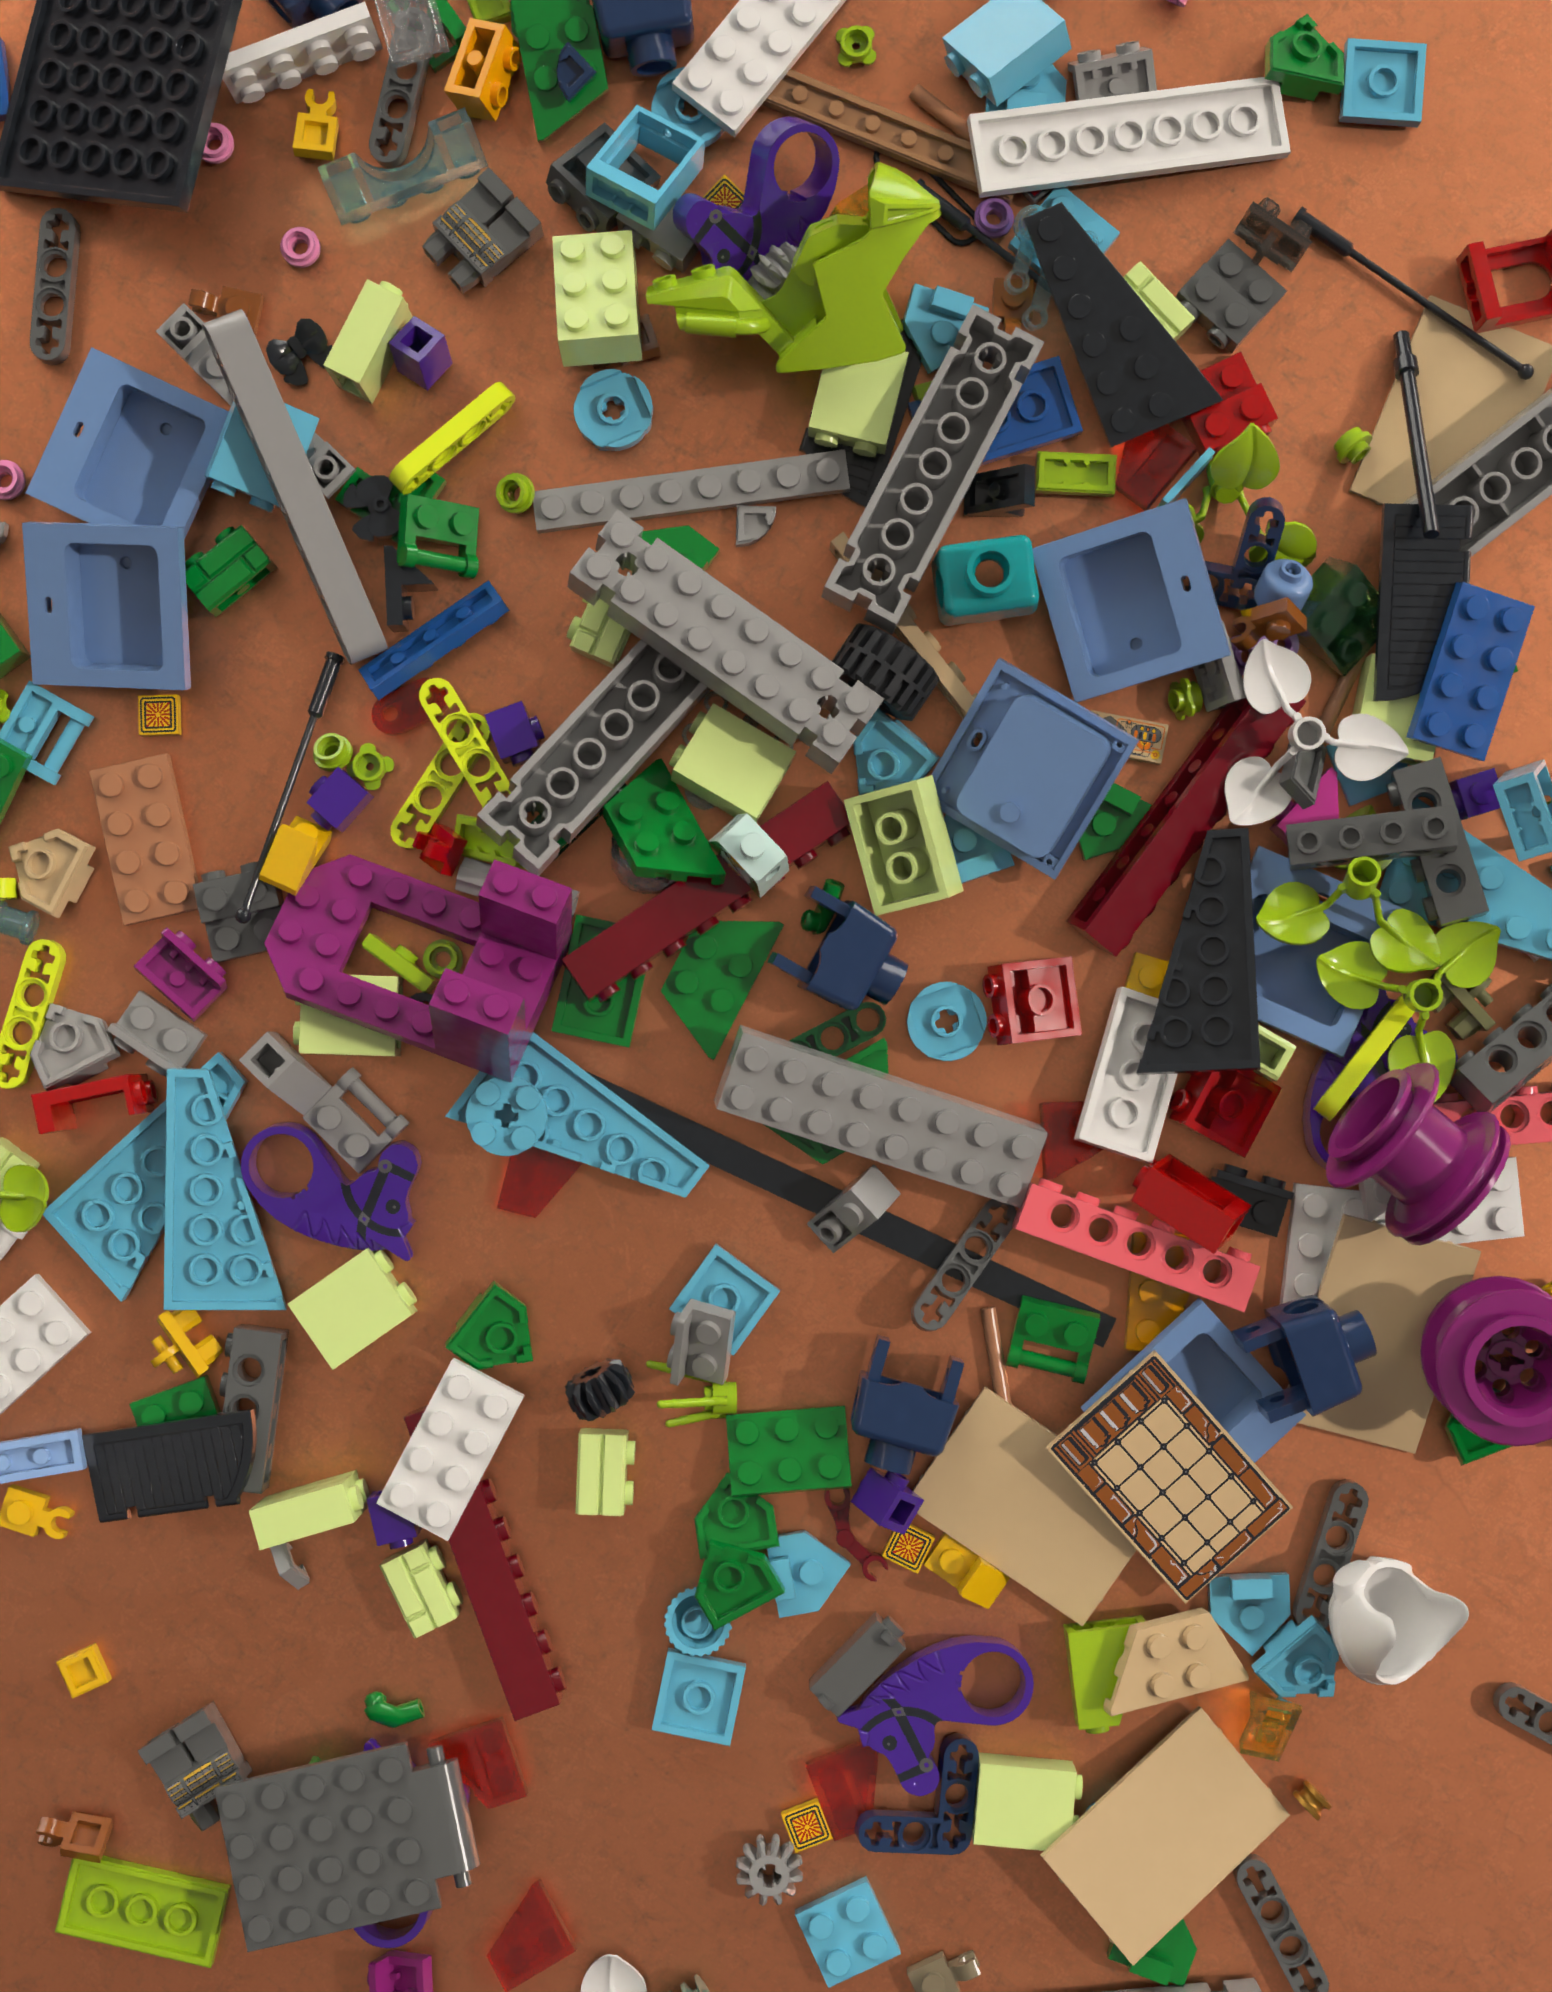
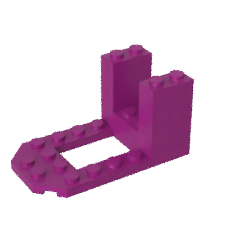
M349 854L313 868L296 896L288 893L264 944L286 998L505 1081L512 1082L561 969L562 959L566 957L572 938V888L494 859L478 894L479 902ZM372 908L475 946L463 974L447 968L444 969L429 1005L342 973Z

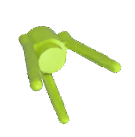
M652 1360L646 1362L648 1368L671 1374V1368L667 1367V1363ZM685 1374L684 1377L712 1383V1386H704V1397L660 1400L657 1402L658 1408L704 1406V1410H708L669 1419L665 1422L666 1427L669 1428L708 1419L726 1418V1414L737 1413L736 1382L726 1381L721 1385Z

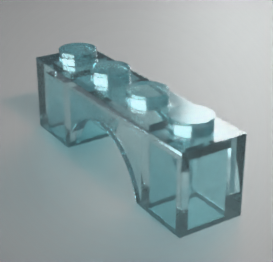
M464 107L428 122L425 145L417 157L408 164L391 169L378 168L366 163L353 152L319 166L318 170L341 225L349 222L353 224L363 222L371 216V213L384 208L393 209L400 207L406 203L408 198L418 194L434 193L440 190L445 183L455 179L471 178L477 175L480 169L487 167L488 163Z

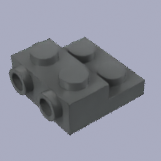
M605 122L554 161L550 166L546 180L548 192L552 199L558 204L566 202L576 212V218L580 226L588 232L593 230L597 233L609 232L617 226L616 216L619 212L585 195L586 167L614 133ZM634 150L619 168V170L653 188L658 186L661 176Z
M1228 238L1209 261L1204 263L1181 288L1175 298L1195 317L1193 323L1197 322L1207 331L1208 339L1220 349L1226 348L1233 353L1281 300L1287 290Z
M258 862L241 865L240 874L227 877L225 870L202 874V882L193 884L200 920L206 926L212 958L217 963L267 952L264 942L284 903L282 890L260 880L249 910L251 912L250 921L241 924L235 919L236 911L242 908Z

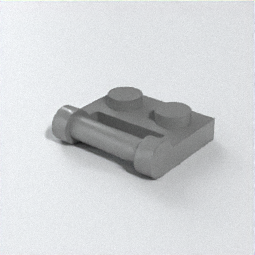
M352 1067L303 1116V1119L359 1174L371 1164L410 1122L401 1114L397 1116L360 1080L362 1075ZM348 1090L386 1127L380 1135L341 1098Z

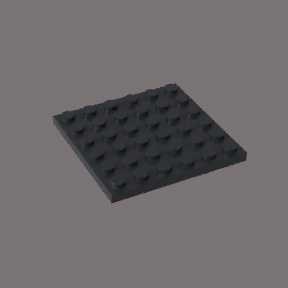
M36 0L0 139V191L188 213L243 0Z

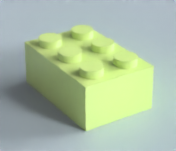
M632 230L552 236L557 337L563 367L643 361L637 266Z
M933 775L844 799L876 916L946 899L964 891Z

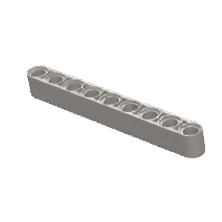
M242 309L203 323L202 327L206 339L347 661L352 665L387 650L388 647L383 632L247 316Z

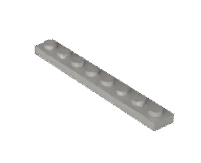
M844 449L535 491L533 508L536 531L538 534L605 525L617 509L633 521L734 508L737 505L749 506L850 492V484Z

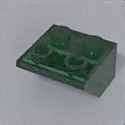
M1329 556L1311 576L1313 579V589L1301 610L1307 617V631L1298 633L1297 636L1299 643L1338 674L1345 677L1376 643L1378 592L1357 564Z

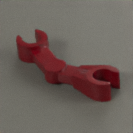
M843 1489L845 1498L839 1503L833 1502L830 1499L829 1490H825L824 1499L836 1525L837 1543L841 1547L846 1548L862 1564L863 1574L868 1580L877 1582V1577L867 1569L868 1564L872 1561H879L888 1570L887 1560L880 1553H871L851 1531L849 1523V1489Z

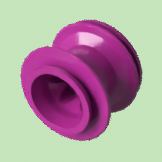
M1428 1062L1417 1063L1403 1070L1394 1069L1389 1071L1362 1090L1344 1111L1333 1129L1328 1143L1329 1157L1326 1165V1178L1328 1183L1334 1188H1348L1368 1178H1372L1391 1194L1385 1212V1225L1388 1232L1395 1237H1402L1411 1245L1419 1246L1443 1237L1462 1223L1479 1206L1503 1171L1511 1146L1508 1132L1499 1125V1121L1494 1114L1475 1112L1453 1122L1433 1106L1439 1087V1071L1436 1066Z
M1506 1276L1478 1278L1463 1283L1448 1292L1436 1304L1428 1316L1422 1334L1420 1349L1422 1370L1427 1384L1437 1400L1467 1430L1484 1440L1500 1445L1526 1446L1552 1439V1297L1533 1283ZM1515 1327L1514 1331L1509 1335L1502 1333L1504 1329ZM1528 1341H1538L1539 1345L1535 1352H1525V1345ZM1504 1349H1506L1513 1355L1509 1357H1502L1500 1362H1498L1493 1356H1491L1496 1354H1503ZM1476 1360H1481L1482 1369L1475 1374ZM1527 1368H1532L1534 1372L1533 1377L1528 1382H1521V1372ZM1497 1379H1505V1388L1500 1392H1494L1492 1388L1493 1382Z

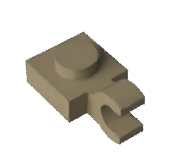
M973 1950L967 1951L950 1961H947L944 1952L941 1951L907 1967V1975L915 1992H960V1986L957 1981L971 1980L979 1976L981 1972L978 1968L980 1963Z

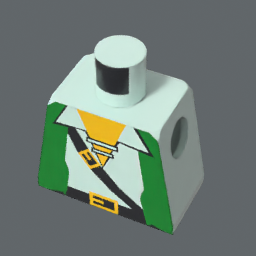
M747 813L736 815L708 841L710 846L759 898L789 872L787 855Z

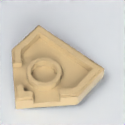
M58 828L44 833L42 837L26 843L20 842L8 847L11 860L16 865L20 881L17 885L21 899L57 918H60L68 901L77 903L94 870L93 867L87 864L96 847Z

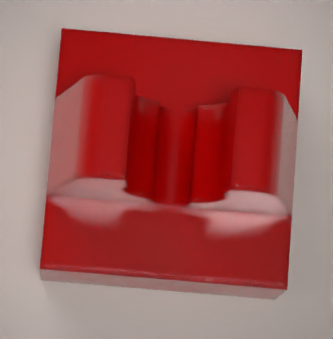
M434 822L430 833L418 831L412 846L422 850L419 857L422 861L438 873L452 877L468 841L448 826Z

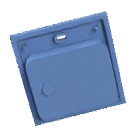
M91 347L26 490V494L87 523L184 526L185 539L211 482V479L204 477L229 411ZM84 425L80 436L77 437L80 428Z
M1186 498L1033 548L1035 567L1074 702H1082L1231 656ZM1185 576L1189 578L1191 590L1188 592L1183 584Z
M61 522L22 523L33 684L160 690H188L191 688L184 526Z
M998 658L931 775H933L943 813L1055 880L1138 744L1139 739L1004 659ZM978 732H980L983 738L979 745L975 746L974 739Z
M1258 846L1250 861L1258 1022L1337 1057H1344L1364 1009L1358 1010L1344 1007L1327 993L1317 973L1316 959L1320 954L1348 942H1370L1373 932L1381 928L1375 920L1372 899L1355 900L1346 893L1342 894L1331 907L1323 911L1329 919L1330 926L1328 932L1320 940L1302 946L1279 942L1267 935L1256 923V916L1262 909L1267 896L1275 888L1288 882H1300L1312 887L1319 895L1329 898L1338 885L1343 882L1314 869L1290 871L1289 858ZM1380 899L1382 915L1386 921L1393 911L1403 909Z
M1200 1298L1196 1299L1080 1407L1085 1412L1127 1375L1130 1370L1155 1350L1254 1463L1306 1416L1302 1411L1270 1423L1259 1412L1256 1400L1282 1391V1387L1250 1352L1245 1353L1235 1343L1231 1331Z

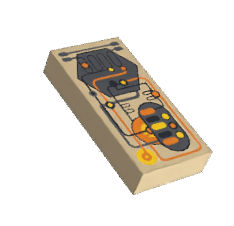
M1090 710L1139 739L1138 744L1129 757L1130 760L1156 765L1162 763L1169 725Z

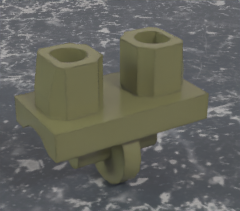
M1445 974L1442 975L1440 986L1443 990V1000L1439 1007L1432 1011L1439 1013L1450 1002L1460 1011L1446 1024L1447 1029L1456 1039L1465 1040L1477 1031H1488L1496 1024L1474 999L1476 997L1484 1007L1494 1000L1485 990L1492 982L1490 977L1476 987L1459 988L1451 985L1447 981Z

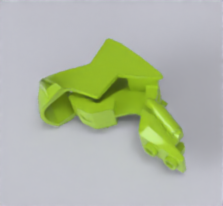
M876 162L867 176L868 213L865 216L835 214L811 224L801 240L793 258V265L777 294L764 300L736 269L731 266L715 269L714 264H707L691 270L692 275L676 279L675 274H670L654 279L652 281L653 285L647 287L645 296L647 304L674 306L678 327L680 330L685 331L686 334L736 338V335L759 334L779 355V360L776 364L777 373L819 370L876 362L902 354L906 349L905 342L900 334L903 331V324L886 287L902 260L928 224L941 216L940 202L907 174L889 165Z

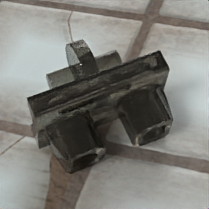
M1268 197L1258 204L1253 201L1233 233L1245 240L1247 245L1257 251L1251 261L1258 266L1265 256L1278 265L1279 263L1292 272L1313 242L1309 239L1312 227L1301 219H1294L1289 226L1277 218L1281 212L1279 204Z

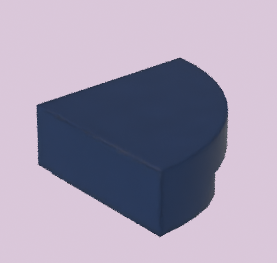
M567 42L559 55L557 79L564 97L570 103L594 78L597 72Z

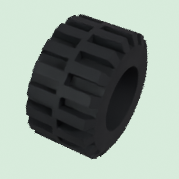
M856 624L832 660L833 663L844 670L840 680L850 687H853L857 680H859L884 698L879 708L885 713L901 720L913 721L940 680L934 668L917 652L887 632L867 624Z

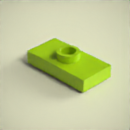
M1037 451L1035 493L1114 497L1117 455Z
M457 814L455 832L468 841L461 856L491 863L495 859L519 869H525L512 858L515 846L511 842L506 840L499 846L476 826L477 817Z
M369 933L361 943L363 945L362 948L420 991L431 993L439 981L415 964L419 958L401 944L394 949L372 933Z

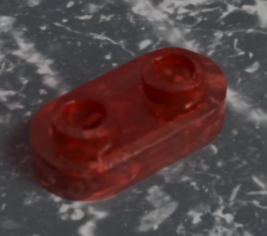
M432 678L418 679L377 700L371 713L374 725L386 735L398 736L431 721L420 703L419 691L421 686ZM436 686L432 687L430 691L433 692L434 698L431 703H436L444 713L448 707L444 701V696L448 692L446 689L440 691ZM392 707L396 708L398 711L397 718L393 721H387L385 719L386 710Z

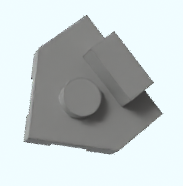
M50 1003L45 1015L47 1020L40 1038L35 1040L30 1053L32 1062L46 1091L57 1089L67 1083L72 1086L77 1085L108 1069L107 1062L121 1056L116 1044L113 1042L112 1034L107 1031L108 1025L106 1021Z

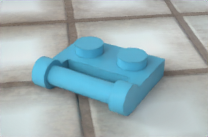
M29 680L13 707L9 718L1 728L0 738L33 756L27 771L56 786L61 777L58 773L83 728L90 726L94 716L43 687L33 684ZM61 713H64L71 718L45 764L42 765L35 761Z

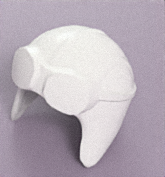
M1369 1556L1367 1560H1356L1344 1565L1333 1578V1593L1328 1608L1329 1626L1333 1642L1349 1671L1356 1677L1371 1684L1397 1685L1407 1680L1428 1661H1431L1437 1652L1468 1621L1469 1610L1464 1602L1454 1596L1428 1587L1413 1575L1412 1565L1407 1562L1393 1558Z

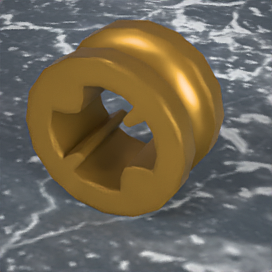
M1306 1779L1303 1782L1304 1788L1301 1791L1295 1790L1292 1794L1319 1821L1322 1818L1321 1811L1323 1809L1330 1810L1332 1805Z

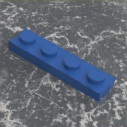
M488 580L358 670L370 690L380 700L387 694L396 691L403 683L419 672L431 667L435 661L454 648L463 645L467 639L483 628L495 623L499 617L510 610Z

